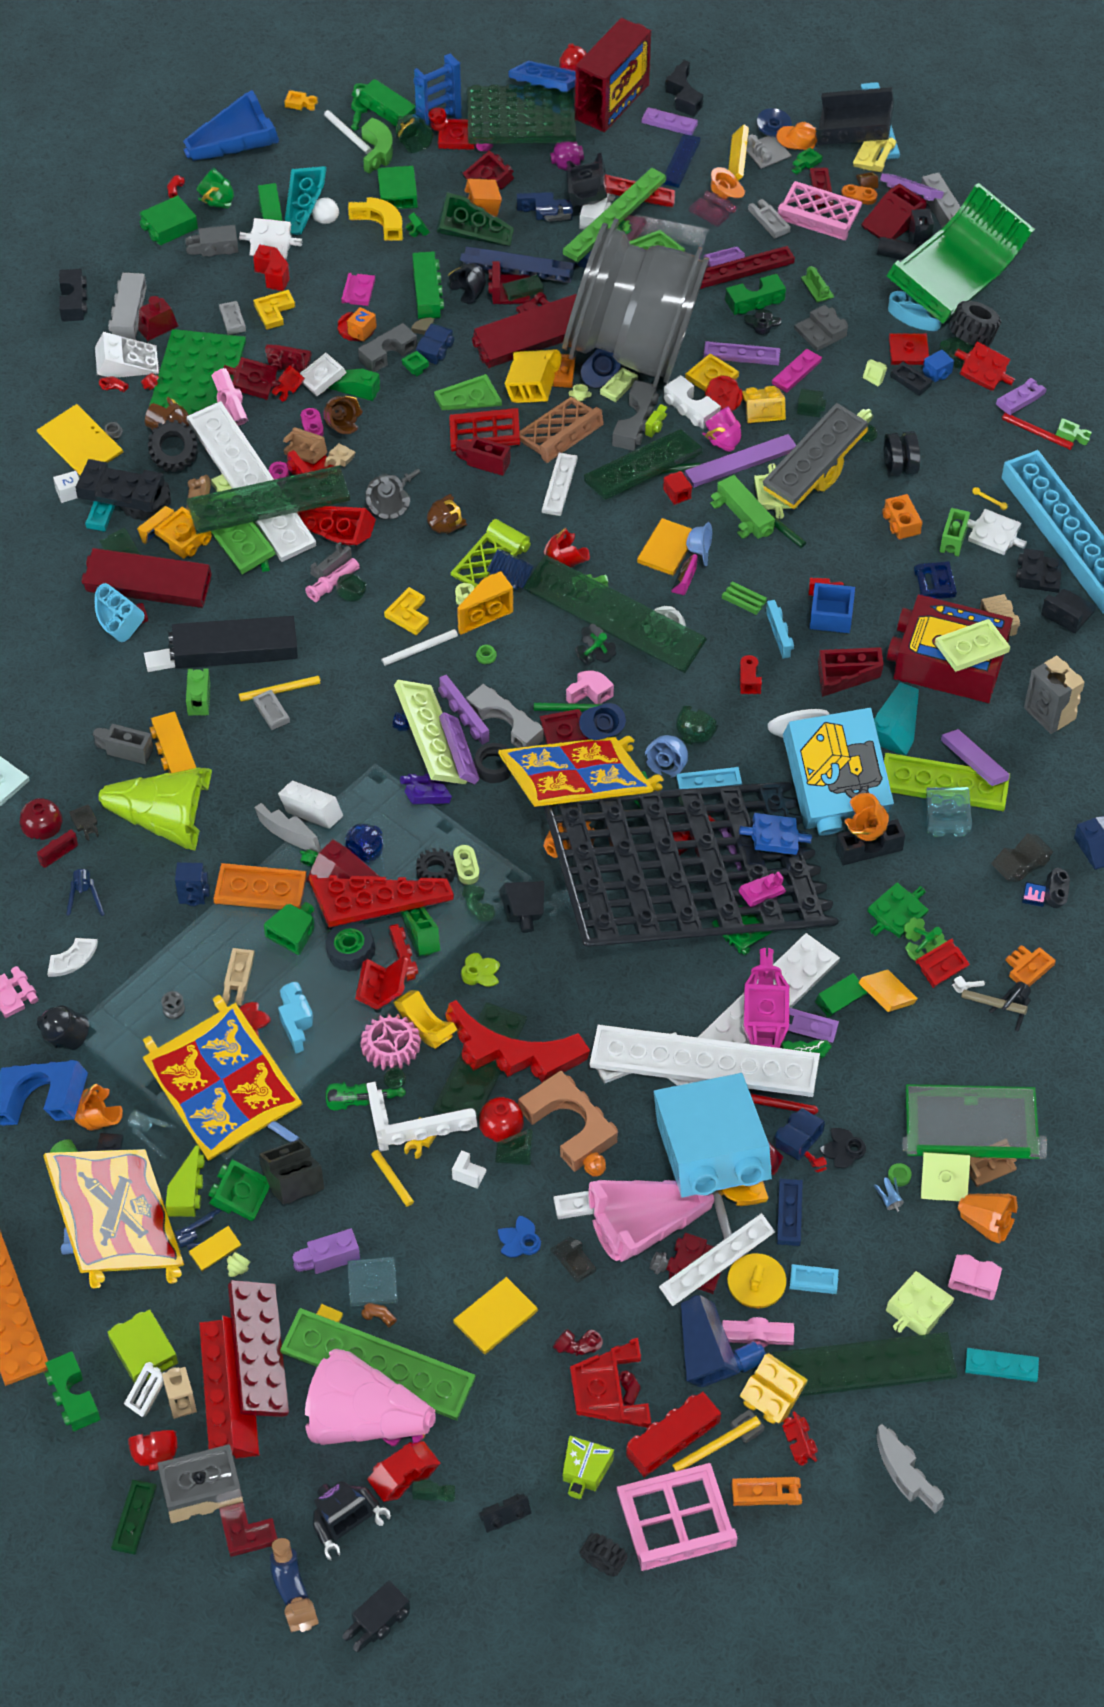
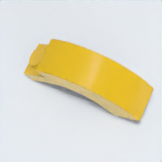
M367 197V202L348 203L349 220L376 221L384 228V240H403L402 217L392 204L371 197Z
M410 990L393 1001L402 1018L407 1017L408 1023L413 1022L414 1028L419 1030L421 1040L432 1048L436 1049L453 1037L452 1033L457 1031L453 1022L442 1021L433 1014L417 990Z

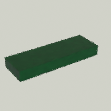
M132 1480L111 1546L112 1550L136 1555L157 1488L156 1484Z

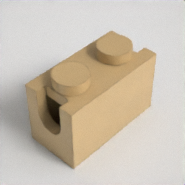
M172 1368L163 1373L162 1377L173 1419L197 1412L186 1368Z

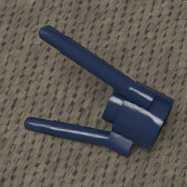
M78 869L73 872L67 916L71 914L75 890L82 893L88 890L89 887L100 915H105L95 888L94 879H90V872L86 869Z
M216 1209L195 1222L175 1230L181 1248L187 1246L188 1250H191L202 1242H194V1240L198 1239L194 1229L214 1218L222 1210Z

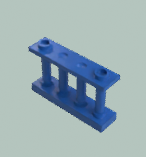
M451 54L444 56V67L426 75H423L418 68L414 69L415 123L419 130L422 129L426 134L429 133V123L431 121L428 116V110L446 102L444 109L446 116H452L454 119L462 118L460 63ZM445 74L444 81L427 88L428 81ZM445 89L446 92L443 96L428 102L429 95Z

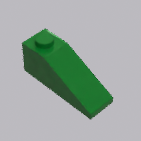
M365 369L345 370L346 374L328 387V389L373 401L380 390L379 373Z
M419 907L401 911L400 913L412 945L417 953L427 956L440 951L438 926L426 909Z

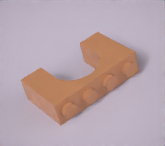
M559 1071L518 1099V1105L523 1115L532 1125L558 1109L573 1110L584 1118L586 1122L584 1129L560 1146V1157L574 1172L584 1166L583 1161L588 1155L595 1152L600 1155L617 1143L618 1130L616 1126L604 1118L600 1108L594 1107L590 1103L587 1094L584 1091L580 1092L574 1080L570 1076H566L562 1071Z

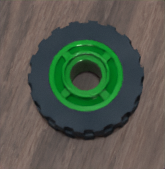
M351 922L338 925L328 933L325 947L329 960L335 967L337 966L341 970H358L362 967V963L365 960H372V957L375 955L374 950L376 949L373 935L370 929L362 923Z

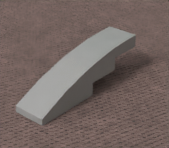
M262 803L255 806L259 821L270 832L292 845L304 850H313L319 854L321 847L317 836L297 816L288 819L279 809L271 813Z

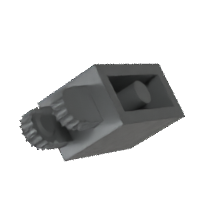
M235 225L199 229V235L190 236L185 239L186 251L190 255L202 254V256L211 257L220 254L238 253Z
M112 724L110 729L97 728L93 731L95 746L105 749L107 755L146 765L154 749L151 733Z

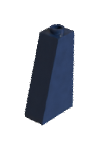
M701 1295L692 1296L689 1300L681 1302L687 1381L698 1387H706L739 1374V1367L714 1302Z

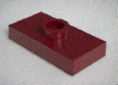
M71 829L37 852L39 864L46 868L78 846L76 833Z

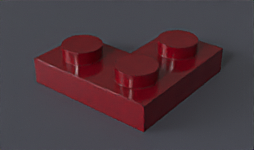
M243 1502L219 1508L230 1557L271 1547L273 1542L278 1539L273 1518L248 1524Z

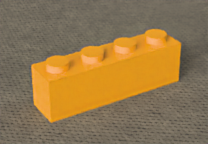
M175 711L151 718L152 727H149L152 739H157L155 747L158 755H163L161 763L164 771L168 770L171 774L196 768Z

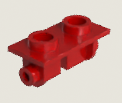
M794 1411L792 1412L794 1419L792 1417L785 1418L782 1425L788 1442L796 1439L798 1441L789 1445L794 1460L799 1465L806 1464L809 1458L816 1462L815 1453L818 1452L814 1440L812 1438L809 1439L807 1431L810 1430L805 1417L801 1418Z

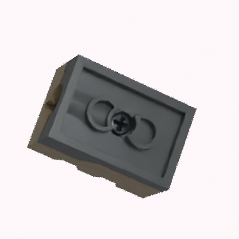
M1056 655L1031 671L1024 709L1052 734L1076 719L1077 706L1081 700L1080 693L1083 691L1085 682L1079 674H1076L1065 661H1062Z
M230 1444L157 1463L171 1523L189 1519L190 1516L196 1514L205 1515L213 1513L215 1509L243 1502Z

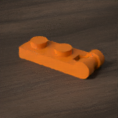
M800 1478L732 1479L733 1506L802 1504V1496L799 1494V1488L801 1487ZM782 1488L789 1489V1493H782Z

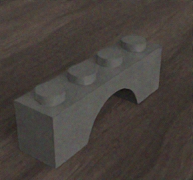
M634 381L629 393V406L634 408L637 413L629 419L618 420L613 432L612 446L635 451L636 446L641 445L642 431L645 432L647 419L654 411L653 404L657 405L659 394L656 393L657 387L654 388L653 384Z

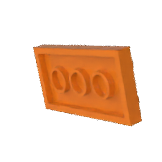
M221 863L214 894V903L281 910L287 904H292L300 908L307 872Z

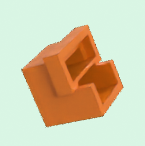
M468 179L465 193H469L468 199L470 202L478 207H482L485 209L484 211L492 216L497 217L502 198L496 180Z

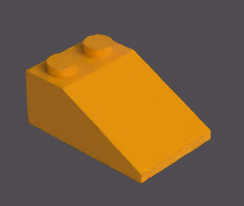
M501 571L484 578L457 607L458 633L462 635L513 613V587Z

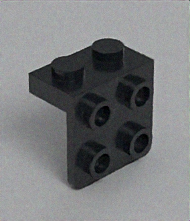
M1062 589L1055 597L1048 595L1044 599L1041 615L1076 634L1095 612L1096 606L1067 589Z

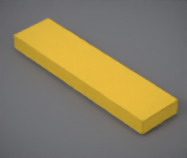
M746 125L741 126L732 135L728 170L733 173L737 181L744 174L749 131Z

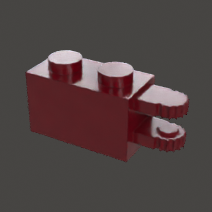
M476 436L473 437L472 441L459 440L456 442V448L458 449L456 455L458 458L467 461L468 466L501 476L506 472L510 464V446Z

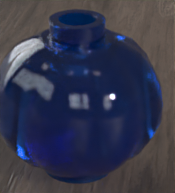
M356 824L348 830L345 846L363 862L375 861L383 851L384 840L382 838V831L375 825Z

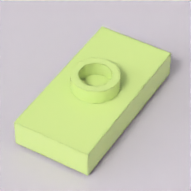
M622 367L600 389V394L616 402L633 385L634 381L638 380V375Z

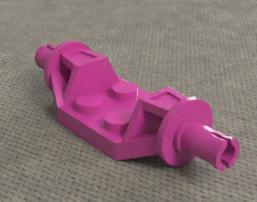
M762 948L759 951L760 965L751 969V975L744 987V1031L751 1045L780 1048L789 1030V985L782 976L781 969L773 966L774 950L768 948L766 957V948Z

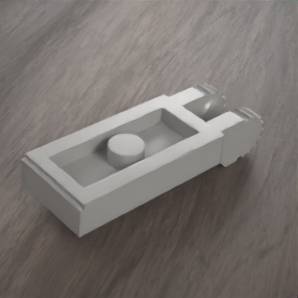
M763 199L758 201L759 208L754 203L748 205L749 211L774 238L790 232V226Z

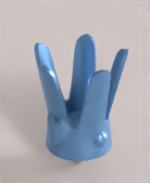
M885 1177L884 1183L888 1197L878 1185H874V1188L882 1197L887 1210L896 1208L897 1212H899L898 1207L902 1206L904 1201L899 1195L896 1177L894 1178L896 1191L890 1180Z

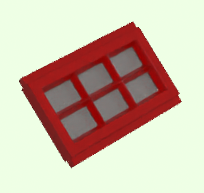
M518 408L450 415L451 452L458 450L456 448V442L459 441L458 435H462L463 440L472 441L473 437L476 436L506 446L520 445ZM457 424H462V429L457 430Z

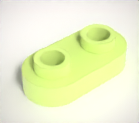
M468 845L458 846L453 852L458 879L463 884H474L479 879V867L474 849Z

